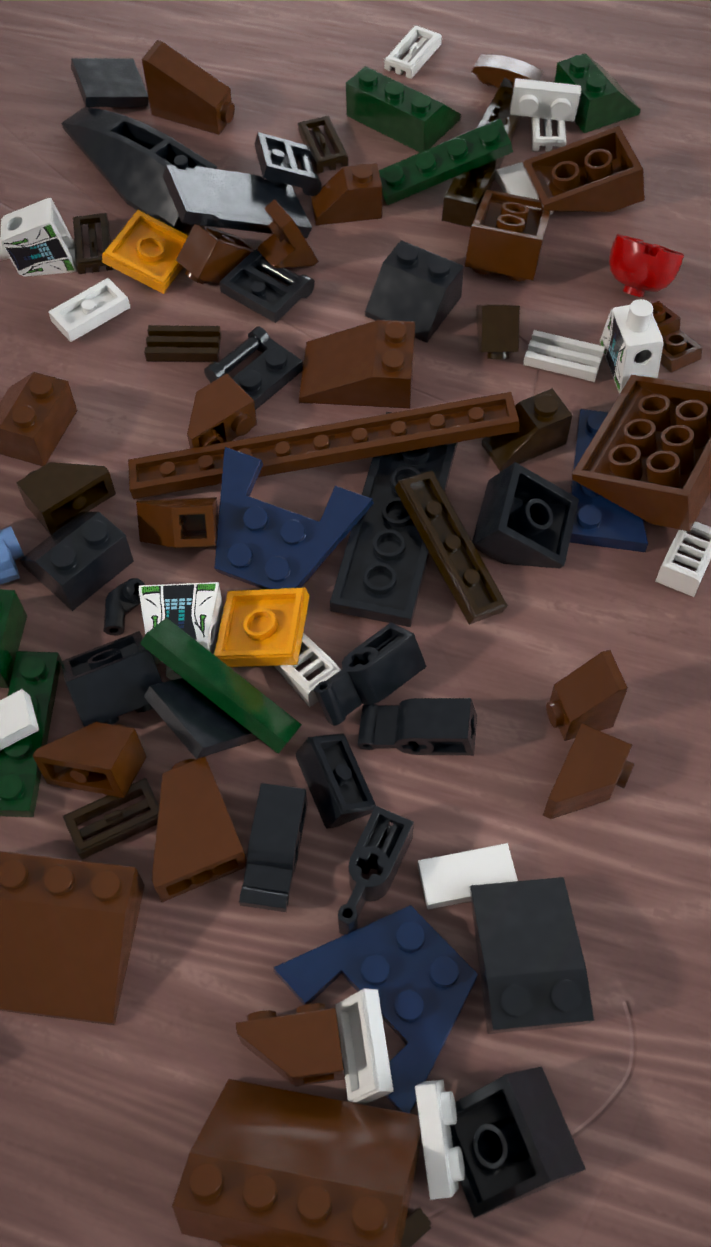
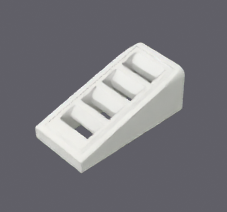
M696 521L690 533L710 541L708 542L687 534L689 531L678 530L655 581L692 597L695 596L711 560V527ZM684 540L706 550L704 552L689 545H686L682 542ZM678 551H681V552H684V553L689 554V555H691V556H694V557H696V558H699V559H701V561H697V560H695V559H692V558H690V557H687V556H685V555H682V554L678 553ZM674 560H675V561H677V562H680V563H682V564H685V565L690 566V567H692V568H695V569H697V570H696V572H695V571H693V570H690V569H688V568H685V567L680 566V565H678V564H675V563H673V562H674Z
M303 633L301 643L303 652L299 655L298 665H279L274 667L310 708L318 702L313 690L316 685L322 681H327L341 669ZM309 658L312 661L300 671L295 669ZM317 669L321 671L320 674L312 678L310 681L306 679L308 675H310Z

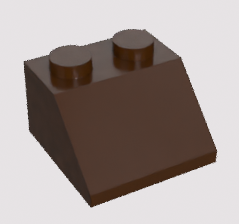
M32 372L9 387L0 402L1 455L40 466L47 464L77 412L68 381Z

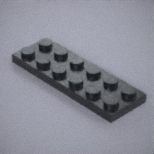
M458 442L372 458L362 495L372 498L374 504L350 532L330 600V611L411 627L430 552L397 494L395 486L399 480L433 471L442 489L446 492Z

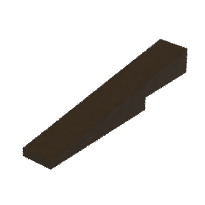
M500 85L478 127L501 118L508 137L512 141L522 116L510 115L514 88ZM505 156L454 178L444 196L442 221L472 227L486 189L491 190L495 180L496 169H500Z

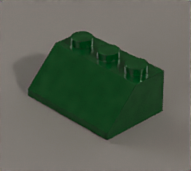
M366 66L346 82V115L419 153L431 148L461 120V114L447 105Z

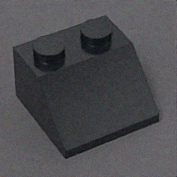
M401 240L382 264L365 310V316L375 321L415 322V338L427 343L461 298L464 266Z
M514 462L488 480L472 542L477 550L503 564L560 569L565 565L579 498Z
M98 511L80 512L22 557L20 562L73 611L133 563L134 560L126 535Z
M140 631L60 661L66 685L84 727L94 722L113 725L119 720V716L133 710L137 713H142L153 709L144 698V695L150 685L162 683L152 654L140 644L143 639Z
M542 1066L505 1074L455 1102L457 1123L450 1125L453 1147L460 1146L462 1150L465 1179L460 1181L474 1218L532 1195L586 1170Z

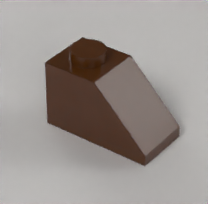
M378 164L344 166L323 185L320 193L311 197L315 226L382 219V183Z
M194 224L176 261L187 269L185 274L199 284H204L205 281L220 284L219 282L255 249L239 236L208 226Z
M611 650L599 653L554 684L550 701L546 704V710L551 725L554 728L559 727L564 741L574 739L581 724L599 731L614 726L628 687Z
M94 722L36 749L33 754V758L47 784L121 798L125 797L147 758L135 728L123 724L112 725Z
M581 724L549 795L543 816L554 819L608 801L616 785L625 788L634 767V763L627 761L632 744Z

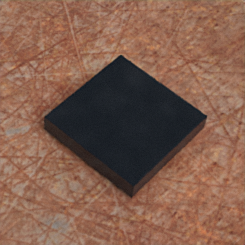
M133 58L71 59V69L85 107L148 106V93Z
M183 678L150 685L144 695V698L196 759L258 740L255 735Z

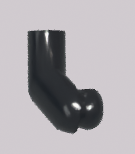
M131 578L108 593L105 600L103 628L106 634L118 636L124 633L125 615L141 603L139 585H145L142 580Z

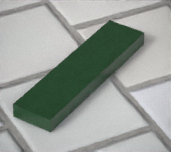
M165 618L148 631L140 642L146 650L279 754L301 727V723L168 618Z

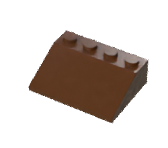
M631 375L572 472V480L651 524L690 532L711 492V386Z
M0 851V1011L115 1025L145 887L136 867Z
M228 1079L189 1153L172 1204L181 1233L239 1247H401L422 1141L419 1115Z

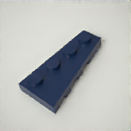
M580 409L573 471L609 412ZM572 480L570 494L579 498L570 543L646 552L648 540L642 518Z

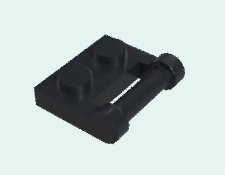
M258 132L254 146L262 177L275 185L288 184L300 187L307 196L319 194L322 185L319 176L314 173L312 167L313 156L311 149L305 144Z
M258 249L252 251L219 282L221 293L274 323L282 318L301 298L309 297L315 286L314 279L305 274L299 276L286 268L272 267Z
M257 326L248 333V339L218 363L212 362L204 369L207 379L212 383L231 372L256 350H259L262 354L232 378L254 400L255 410L303 371L302 360L272 340L268 333L260 326Z

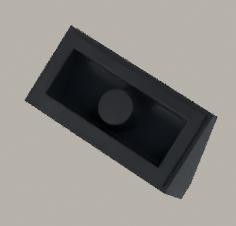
M345 734L308 737L296 752V759L325 828L338 827L371 814L376 804Z

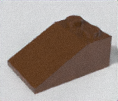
M620 126L522 161L523 167L544 211L614 212L645 200L643 167Z
M486 189L471 227L464 267L472 268L473 271L479 274H503L514 281L534 280L551 211H544L538 199ZM527 206L537 207V208H542V209H541V210H536V209L528 208Z
M376 320L307 341L299 403L410 409L415 322Z

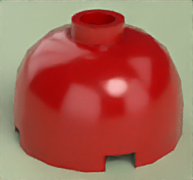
M617 234L610 251V271L617 281L625 285L623 292L643 298L645 291L658 292L667 288L674 281L681 268L684 255L657 244L653 245L643 242L641 239Z

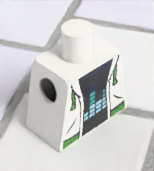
M52 198L44 199L6 214L1 219L0 261L11 259L19 275L24 277L76 272L75 243Z
M638 299L633 301L631 305L611 309L600 344L605 347L604 355L620 394L631 375L658 378L663 337L653 316V306L649 301Z
M219 582L139 585L145 635L165 618H168L212 654L214 653L223 611ZM152 654L155 663H163ZM166 665L167 678L171 680L182 678Z

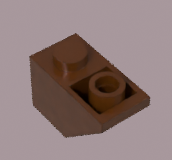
M228 374L223 375L196 392L187 432L190 449L230 442L239 436L247 434L257 425L254 400Z
M217 497L136 502L140 542L173 548L216 546L218 532Z
M312 1003L297 1007L296 1014L277 1016L276 1011H258L247 1015V1021L236 1022V1032L241 1044L295 1087L345 1080L336 1008L326 1009L325 1004Z

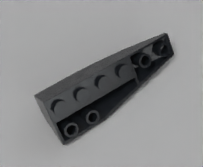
M84 107L62 122V127L128 205L177 230H181L187 225V223L181 222L162 177L166 165L176 166L177 169L181 170L186 168L194 169L196 166L217 169L216 165L155 128L108 110Z

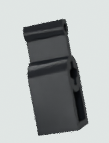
M391 622L346 655L342 661L343 669L327 681L317 684L313 690L328 723L336 726L344 722L346 716L360 705H370L382 701L427 666L414 633Z
M413 698L403 700L399 705H362L358 746L364 750H374L375 748L398 749L403 753L411 755L474 756L477 714L472 699Z
M261 783L249 839L247 866L239 899L240 906L280 912L287 911L293 873L297 866L308 807L306 789Z
M375 806L349 861V882L352 894L347 904L342 905L338 910L340 934L346 935L357 930V919L365 902L377 901L388 892L412 841L413 821ZM371 869L377 870L378 875L372 874L369 880L362 878V873L368 874Z

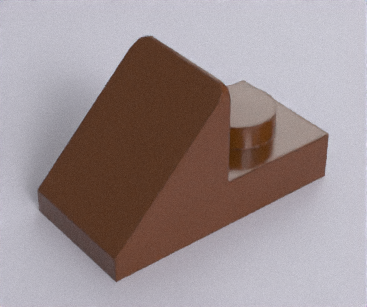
M274 199L264 208L272 220L268 227L273 234L258 246V251L274 268L316 265L319 260L296 223Z

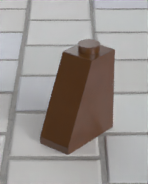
M157 40L141 59L151 114L219 135L227 123L232 121L235 113L230 88L166 43Z
M206 757L197 760H182L175 764L171 770L162 774L152 882L161 902L242 870L247 866L244 850Z

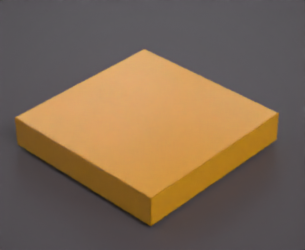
M137 210L102 254V263L164 294L183 268L176 259L188 235Z
M306 587L227 591L214 655L229 667L298 665L310 597Z

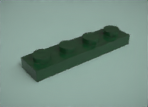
M501 118L379 170L382 193L387 206L512 153V144Z
M16 652L8 696L21 689L30 695L39 731L0 750V816L34 818L42 773L33 758V754L36 749L46 745L61 668L60 661H62L58 652Z

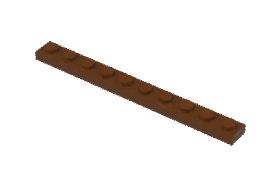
M512 392L134 458L128 460L129 490L133 499L222 484L225 447L261 459L263 466L258 477L518 432L519 419Z

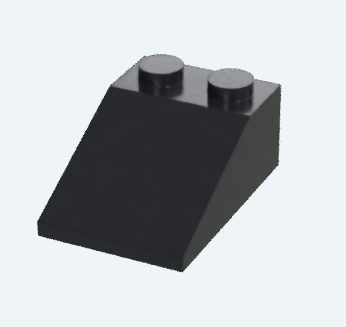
M564 877L471 885L469 888L487 1034L579 1026L594 1021L587 969Z

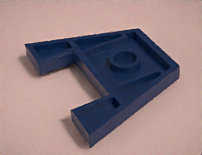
M225 447L215 570L218 573L261 589L302 588L374 504L373 499L335 486L320 522L250 497L263 462L256 457Z
M411 905L273 967L277 976L303 1005L310 1004L341 974L357 992L362 989L378 990L382 1019L406 1044L389 1061L394 1092L385 1096L398 1111L411 1113L417 1101L415 1086L427 1081L478 977V973Z

